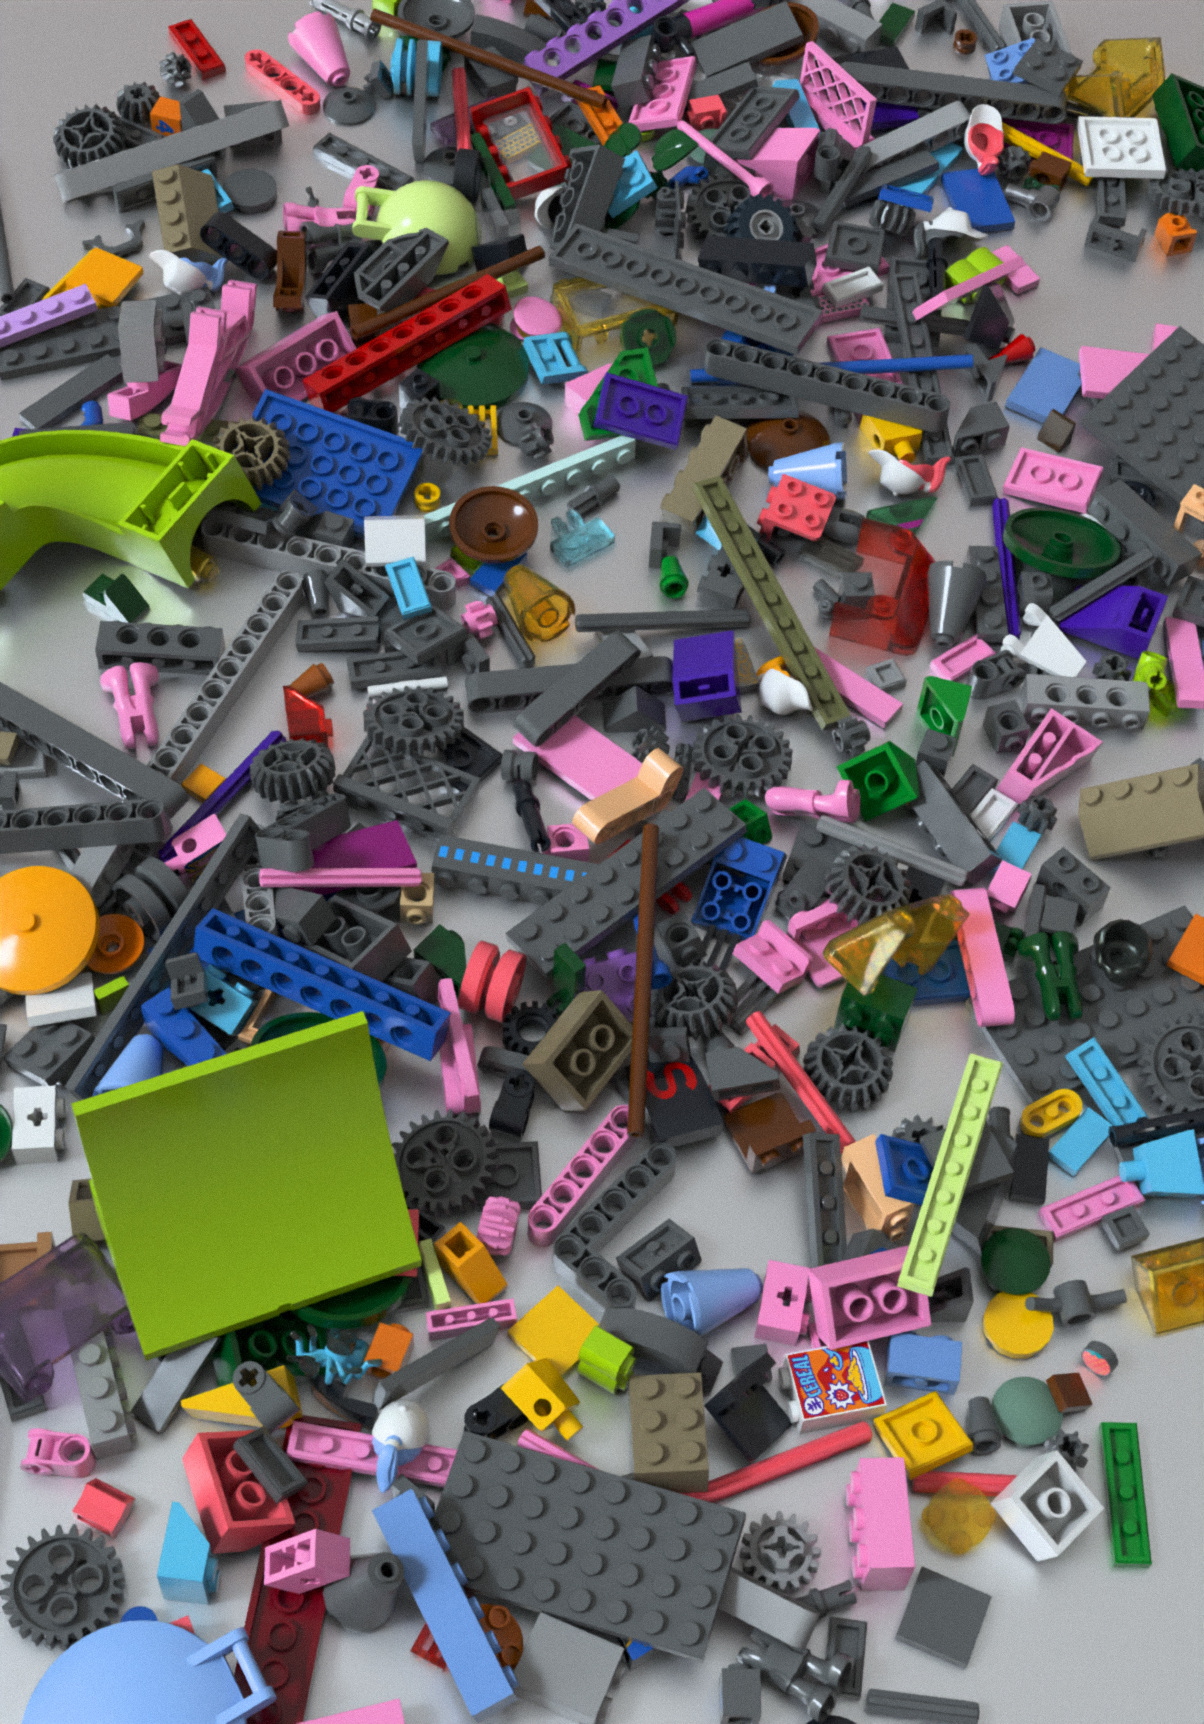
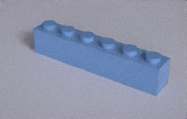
M410 1489L372 1510L393 1555L398 1557L403 1564L404 1578L471 1716L479 1723L518 1701L519 1699L514 1689L519 1687L520 1684L510 1665L502 1667L496 1655L502 1651V1648L492 1630L485 1633L480 1619L484 1618L485 1614L475 1596L468 1598L463 1588V1585L467 1584L468 1580L458 1562L453 1565L451 1564L446 1552L452 1548L443 1530H434L429 1519L434 1517L435 1514L426 1496L418 1498L414 1490Z

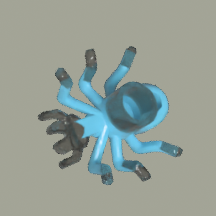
M308 1324L307 1330L310 1334L309 1352H304L302 1337L295 1330L290 1333V1336L296 1342V1356L287 1355L286 1360L299 1363L298 1367L305 1372L304 1376L306 1378H316L320 1367H326L325 1384L328 1385L332 1383L336 1373H338L342 1383L346 1385L350 1383L352 1378L360 1380L370 1367L381 1366L383 1362L382 1359H370L364 1362L370 1347L369 1344L362 1339H358L353 1332L346 1329L334 1328L330 1330L325 1349H317L316 1330L313 1324Z

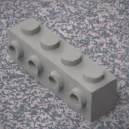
M97 1303L61 1312L96 1459L100 1460L133 1450L130 1435L136 1433L131 1411L124 1413L121 1401L128 1400L123 1378L116 1380L114 1368L120 1367L116 1347H108L106 1336L112 1334L107 1313L100 1315Z

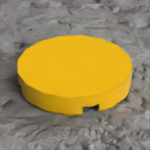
M1001 1292L988 1303L982 1318L983 1332L986 1339H989L993 1344V1348L1000 1354L1013 1359H1027L1033 1357L1048 1345L1054 1330L1053 1316L1051 1312L1029 1311L1026 1309V1299L1028 1297H1038L1033 1293L1011 1295Z

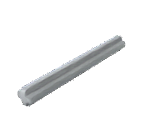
M822 815L817 823L816 830L857 847L865 844L869 850L877 846L879 853L884 854L888 852V858L893 861L899 860L898 862L958 886H963L966 881L968 871L826 815Z

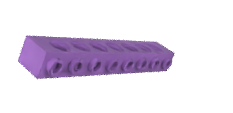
M613 0L608 5L609 8L603 12L600 10L595 11L584 24L580 25L577 23L569 28L565 36L560 39L558 36L551 39L546 44V48L539 52L538 50L530 52L525 57L524 65L566 80L621 45L623 41L629 40L651 26L656 18L670 14L690 0ZM630 7L638 8L641 13H633ZM609 20L617 21L620 26H612ZM594 33L599 37V39L593 40L588 36V34ZM567 47H575L578 53H571ZM546 60H554L557 66L548 65ZM530 82L539 96L550 90Z

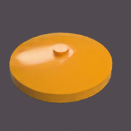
M30 866L14 870L0 877L1 990L18 995H38L53 991L76 977L92 957L99 938V913L90 893L81 882L69 873L53 867Z

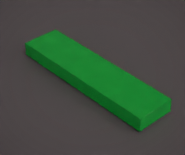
M1101 1422L1099 1434L1112 1566L1150 1568L1152 1560L1137 1423Z

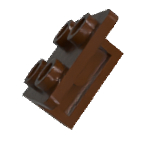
M782 1093L772 1094L738 1108L731 1113L729 1112L724 1116V1124L752 1174L771 1168L791 1157L804 1154L803 1135L816 1133L817 1131L810 1119L802 1123L798 1121Z

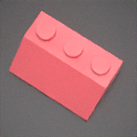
M255 1430L198 1433L182 1458L212 1554L245 1552L293 1528L296 1524L288 1499L286 1498L276 1504L233 1448L237 1439Z

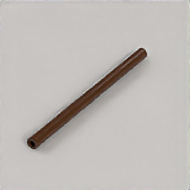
M540 245L351 326V335L355 340H358L424 311L487 274L494 279H498L545 258V252Z

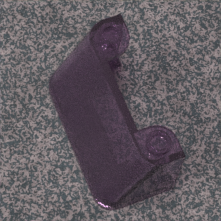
M77 1233L0 1283V1375L26 1403L36 1396L43 1395L50 1389L54 1378V1364L109 1326L119 1335L135 1331L116 1270L97 1244L86 1233Z

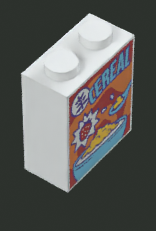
M869 1341L832 1350L825 1346L785 1354L782 1367L778 1368L780 1385L782 1389L788 1390L790 1401H787L788 1416L791 1423L796 1422L799 1434L855 1424L862 1421H871L883 1415L887 1407Z

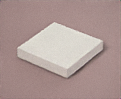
M92 972L78 974L70 982L53 991L38 995H26L28 1026L36 1027L97 1016Z

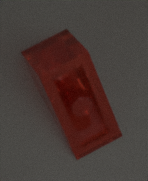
M283 686L289 740L293 739L295 741L305 738L306 741L315 739L317 743H325V746L328 748V737H333L331 718L325 719L324 707L291 686Z

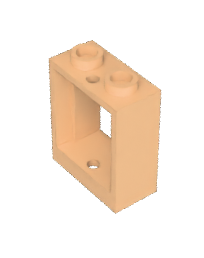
M872 1134L844 1147L841 1157L843 1190L867 1230L873 1228L880 1230L888 1236L891 1242H895L906 1234L915 1204L885 1196L875 1144L877 1138L875 1134Z

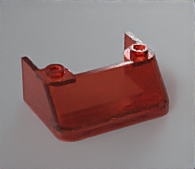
M863 518L856 552L902 564L904 568L895 597L875 595L868 600L865 609L836 602L829 636L903 656L912 655L919 649L929 616L927 572L930 564L936 561L912 531Z

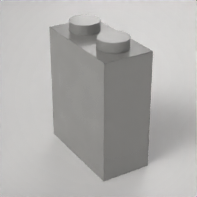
M540 1612L514 1671L520 1684L514 1691L518 1697L579 1724H596L598 1719L605 1721L613 1698L608 1697L610 1688L613 1683L620 1685L628 1663L622 1661L625 1648Z

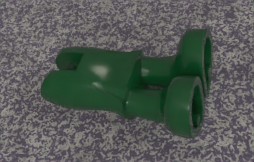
M1058 931L1052 935L1050 942L1048 934L1045 932L1036 933L1021 940L1017 945L1018 954L1023 961L1035 963L1037 970L1035 977L1040 985L1042 1005L1048 1020H1059L1060 1004H1065L1070 1020L1081 1019L1083 1015V1002L1076 980L1077 968L1073 962V957L1079 951L1077 937L1066 931ZM1050 951L1051 955L1056 958L1058 965L1052 964Z

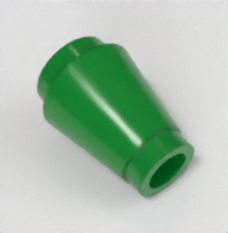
M667 556L661 561L659 588L670 599L680 598L686 593L689 581L678 558Z

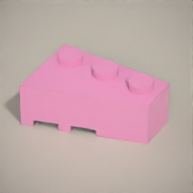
M1051 708L996 789L1020 805L1023 800L1029 802L1032 796L1040 795L1089 762L1103 742Z

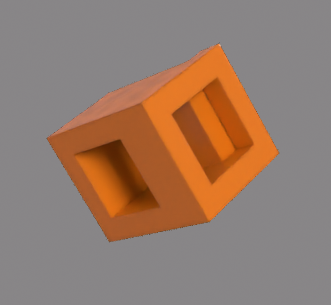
M1167 213L1159 218L1155 231V236L1166 256L1191 252L1197 235L1196 229L1191 228L1184 214L1182 216H1175L1174 213Z

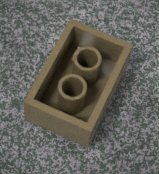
M602 990L579 992L522 1065L563 1111H586L631 1053L633 1026Z
M701 1372L629 1376V1408L634 1480L676 1493L708 1492L709 1464Z

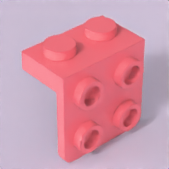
M783 474L778 487L772 486L766 500L767 503H770L769 508H763L757 521V524L761 526L759 533L767 534V539H770L774 527L777 526L812 541H818L836 496L829 491Z

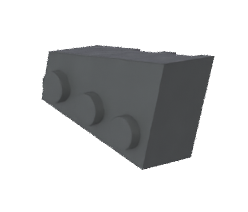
M990 1125L991 1131L1014 1171V1178L1020 1163L1018 1144ZM1013 1178L963 1195L952 1234L980 1255L990 1229L995 1224L997 1212L1003 1198L1007 1195Z

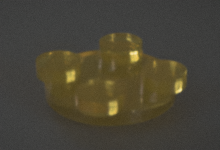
M954 1478L933 1495L929 1505L922 1510L921 1518L923 1523L930 1527L933 1535L941 1543L948 1546L956 1554H964L970 1547L979 1544L987 1536L991 1525L995 1522L996 1513L990 1506L986 1496L978 1488L967 1484L961 1478Z

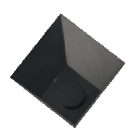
M993 282L983 286L963 336L964 339L995 348L1005 347V344H1009L1012 341L1016 330L1012 328L1015 320L999 283Z

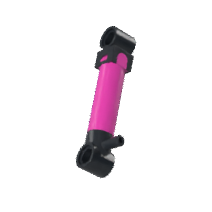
M718 0L675 17L660 16L656 18L651 35L654 43L659 45L661 53L670 52L674 45L678 44L686 57L694 56L695 51L689 44V39L743 20L769 6L782 3L783 0Z

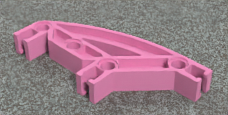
M230 279L228 285L224 284L222 286L221 310L198 306L196 312H191L189 343L171 405L162 413L161 422L164 425H168L165 432L160 434V442L186 446L192 439L196 440L203 433L216 415L230 389L233 377L229 383L223 381L229 368L234 369L240 365L253 329L257 284Z

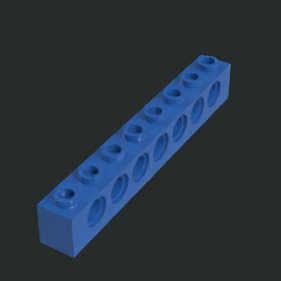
M214 908L210 910L195 928L194 952H197L200 959L334 1019L363 1011L368 1022L370 1035L428 1061H432L446 1041L451 1015L449 1011Z

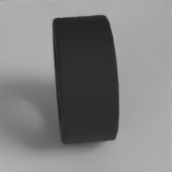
M459 148L454 167L453 187L460 191L469 202H476L481 183L482 154L480 150Z

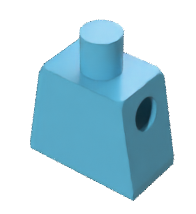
M1194 1129L1133 1148L1134 1161H1125L1119 1164V1175L1122 1182L1138 1181L1139 1189L1143 1196L1189 1199L1204 1194V1183Z

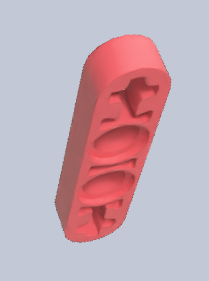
M258 49L248 51L245 54L246 71L297 111L305 115H313L320 110L319 93L269 54ZM275 73V74H279L280 76H278V77H269L268 75ZM287 87H296L297 89H296V90L289 91V90H286L285 88H287Z

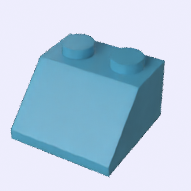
M172 1502L157 1572V1579L163 1598L165 1600L209 1605L211 1593H217L220 1583L221 1571L217 1570L218 1559L213 1558L209 1542L180 1502Z

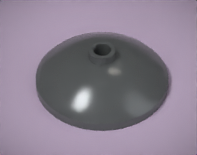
M402 0L398 7V17L457 39L471 29L475 19V8L471 0Z

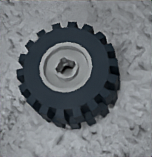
M759 194L754 198H747L732 212L726 221L728 224L724 227L723 233L727 234L725 237L796 242L797 238L794 236L798 233V227L793 226L796 222L795 215L790 216L789 212L791 209L789 206L784 208L782 200L778 198L774 201L772 195H767L763 199L762 194Z

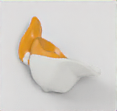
M782 655L767 661L758 669L756 675L760 683L758 693L761 705L766 706L779 715L790 714L801 709L813 711L814 708L811 705L804 685L798 680L791 678L789 673L784 671L787 665Z

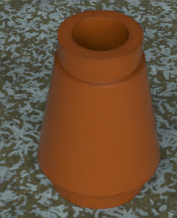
M323 663L317 666L313 664L286 688L291 698L297 703L300 700L302 701L329 691V687L334 684V680Z

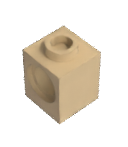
M422 873V882L419 887H401L400 921L409 922L414 925L433 923L434 873ZM414 899H421L422 901L415 902V901H412V900H414Z

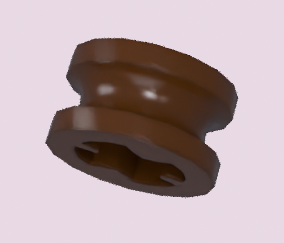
M967 29L957 31L953 43L954 50L963 55L973 53L978 39L975 32Z

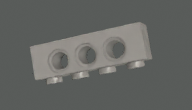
M1026 674L1021 691L1022 714L1026 721L1041 723L1052 708L1076 725L1134 730L1144 729L1150 713L1148 685L1146 682Z

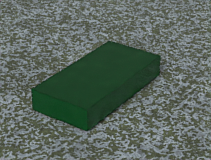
M892 2L879 20L882 23L880 42L894 47L914 19L915 11Z

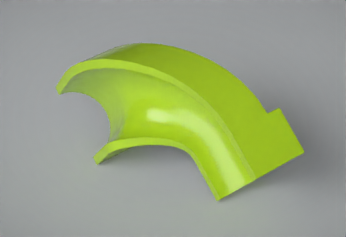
M57 430L18 435L0 440V591L40 547L51 542H71L84 545L189 588L195 581L190 565L191 544L196 529L204 516L214 506L223 501L234 503L253 512L262 503L234 455L193 439L186 446L160 442L159 439L119 432Z

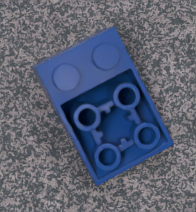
M743 837L738 838L715 855L691 921L708 928L710 924L715 925L716 930L722 931V928L729 930L728 934L734 935V933L740 934L741 940L754 936L779 881L787 859L786 853ZM722 865L744 873L745 876L741 878L724 871H718V866Z

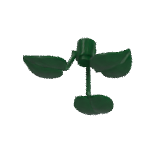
M623 123L610 134L604 147L624 158L626 155L632 154L631 151L640 145L642 140L641 131L632 123ZM678 129L671 130L664 134L656 143L654 148L656 154L651 159L653 161V168L657 172H650L658 188L645 196L646 199L651 196L657 201V192L662 187L672 189L662 171L672 168L699 146L685 132ZM640 200L614 218L607 211L604 225L606 231L607 228L617 230L626 223L639 208Z

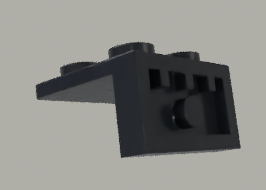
M768 1352L744 1368L704 1405L749 1462L757 1459L792 1425L787 1414L763 1386L770 1379L766 1372L776 1364Z

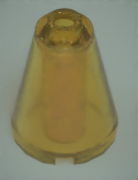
M516 565L509 569L504 576L503 582L522 634L530 641H533L532 639H539L541 642H548L566 631L570 625L568 620L571 614L575 615L576 611L571 597L526 565Z

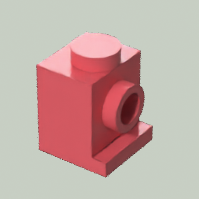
M719 95L689 100L688 111L685 112V122L697 131L711 128L719 129L726 120L727 111Z

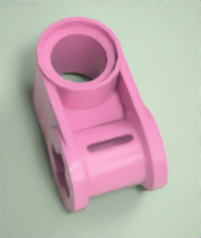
M363 165L356 169L352 181L346 189L343 207L357 209L355 190L358 187L365 186L379 189L377 186L379 179L377 168L371 165ZM368 205L367 216H372L375 206Z
M41 1428L28 1431L27 1438L30 1440L26 1459L21 1460L20 1468L23 1471L40 1476L56 1475L83 1478L94 1470L96 1457L88 1439L83 1435L54 1432ZM74 1452H85L81 1459L69 1461L70 1456Z

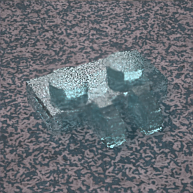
M573 508L566 512L568 523L574 529L570 532L567 524L560 517L557 516L551 519L552 528L559 538L550 542V550L566 568L615 543V535L599 517L584 524L581 515Z

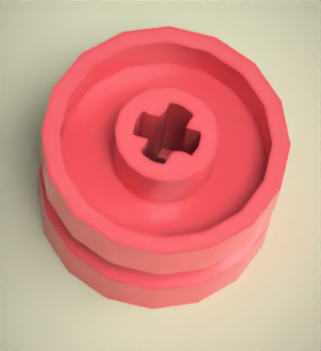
M481 940L471 955L462 980L458 998L459 1009L476 1015L485 1006V1014L488 1019L499 1023L505 1022L506 1014H511V1008L516 1003L525 974L527 956L509 949L500 958V951L497 945Z

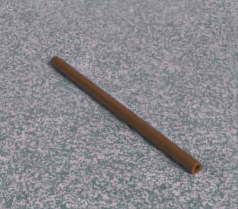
M376 8L371 12L370 20L419 40L442 41L443 49L598 108L604 109L607 104L608 97Z
M655 824L643 826L627 1123V1136L632 1138L643 1137L645 1127L659 826Z

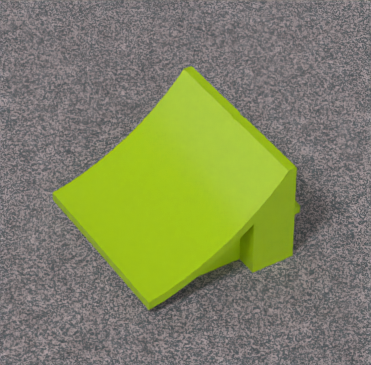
M363 1011L71 1103L92 1178L89 1180L96 1213L146 1361L273 1318L282 1312L293 1311L422 1266L421 1255L392 1149L377 1080L368 1022Z

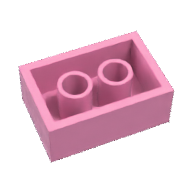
M909 1246L808 1269L817 1335L830 1350L931 1326L928 1296L897 1287Z
M904 1457L860 1458L856 1470L850 1473V1484H846L847 1506H853V1520H849L850 1542H856L857 1556L852 1557L853 1578L859 1579L860 1591L905 1590L915 1569Z

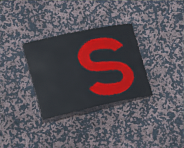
M692 1056L690 1057V1062H650L648 1060L645 1128L648 1127L653 1143L667 1142L673 1147L721 1135L724 1122L712 1093ZM631 1065L624 1067L629 1085Z

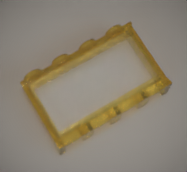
M582 277L562 279L553 284L551 302L560 312L562 325L565 332H568L573 340L572 347L575 353L581 352L583 338L594 335L597 344L605 343L609 331L618 328L620 330L621 324L631 314L640 310L654 309L664 316L668 315L673 325H677L679 312Z

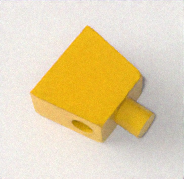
M862 414L860 429L874 450L886 451L893 457H898V460H906L909 463L915 460V453L920 449L922 429Z
M547 1358L527 1363L501 1387L504 1393L542 1432L555 1427L565 1440L569 1441L584 1428L572 1413L580 1404L579 1399Z

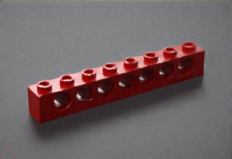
M487 274L304 378L302 381L309 402L315 407L334 413L348 405L351 398L367 394L512 310L506 286Z

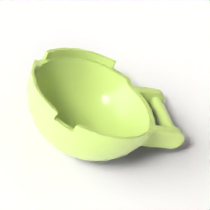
M421 180L406 184L396 191L365 186L358 187L355 190L357 213L356 221L352 225V232L355 236L382 240L384 244L388 239L407 233H416L420 229L428 228L449 240L435 275L457 272L459 265L467 261L468 264H471L474 261L471 247L481 244L480 222L473 205L454 187L438 181ZM368 205L380 206L376 222L367 221Z

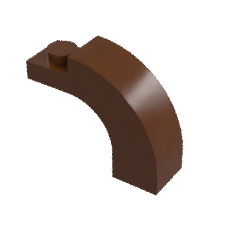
M279 231L277 235V279L273 295V307H276V311H304L307 276V231Z

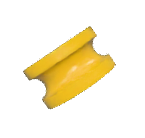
M423 483L415 488L414 502L417 509L423 512H432L439 508L440 489L436 485ZM424 496H430V499H424Z

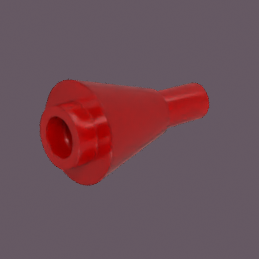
M1020 334L1003 348L999 354L988 358V360L1007 355L1006 364L1031 360L1034 356L1033 352L1036 350L1034 342L1030 337Z

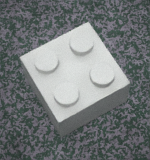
M1058 1450L1036 1456L990 1503L1037 1562L1058 1557L1104 1509Z

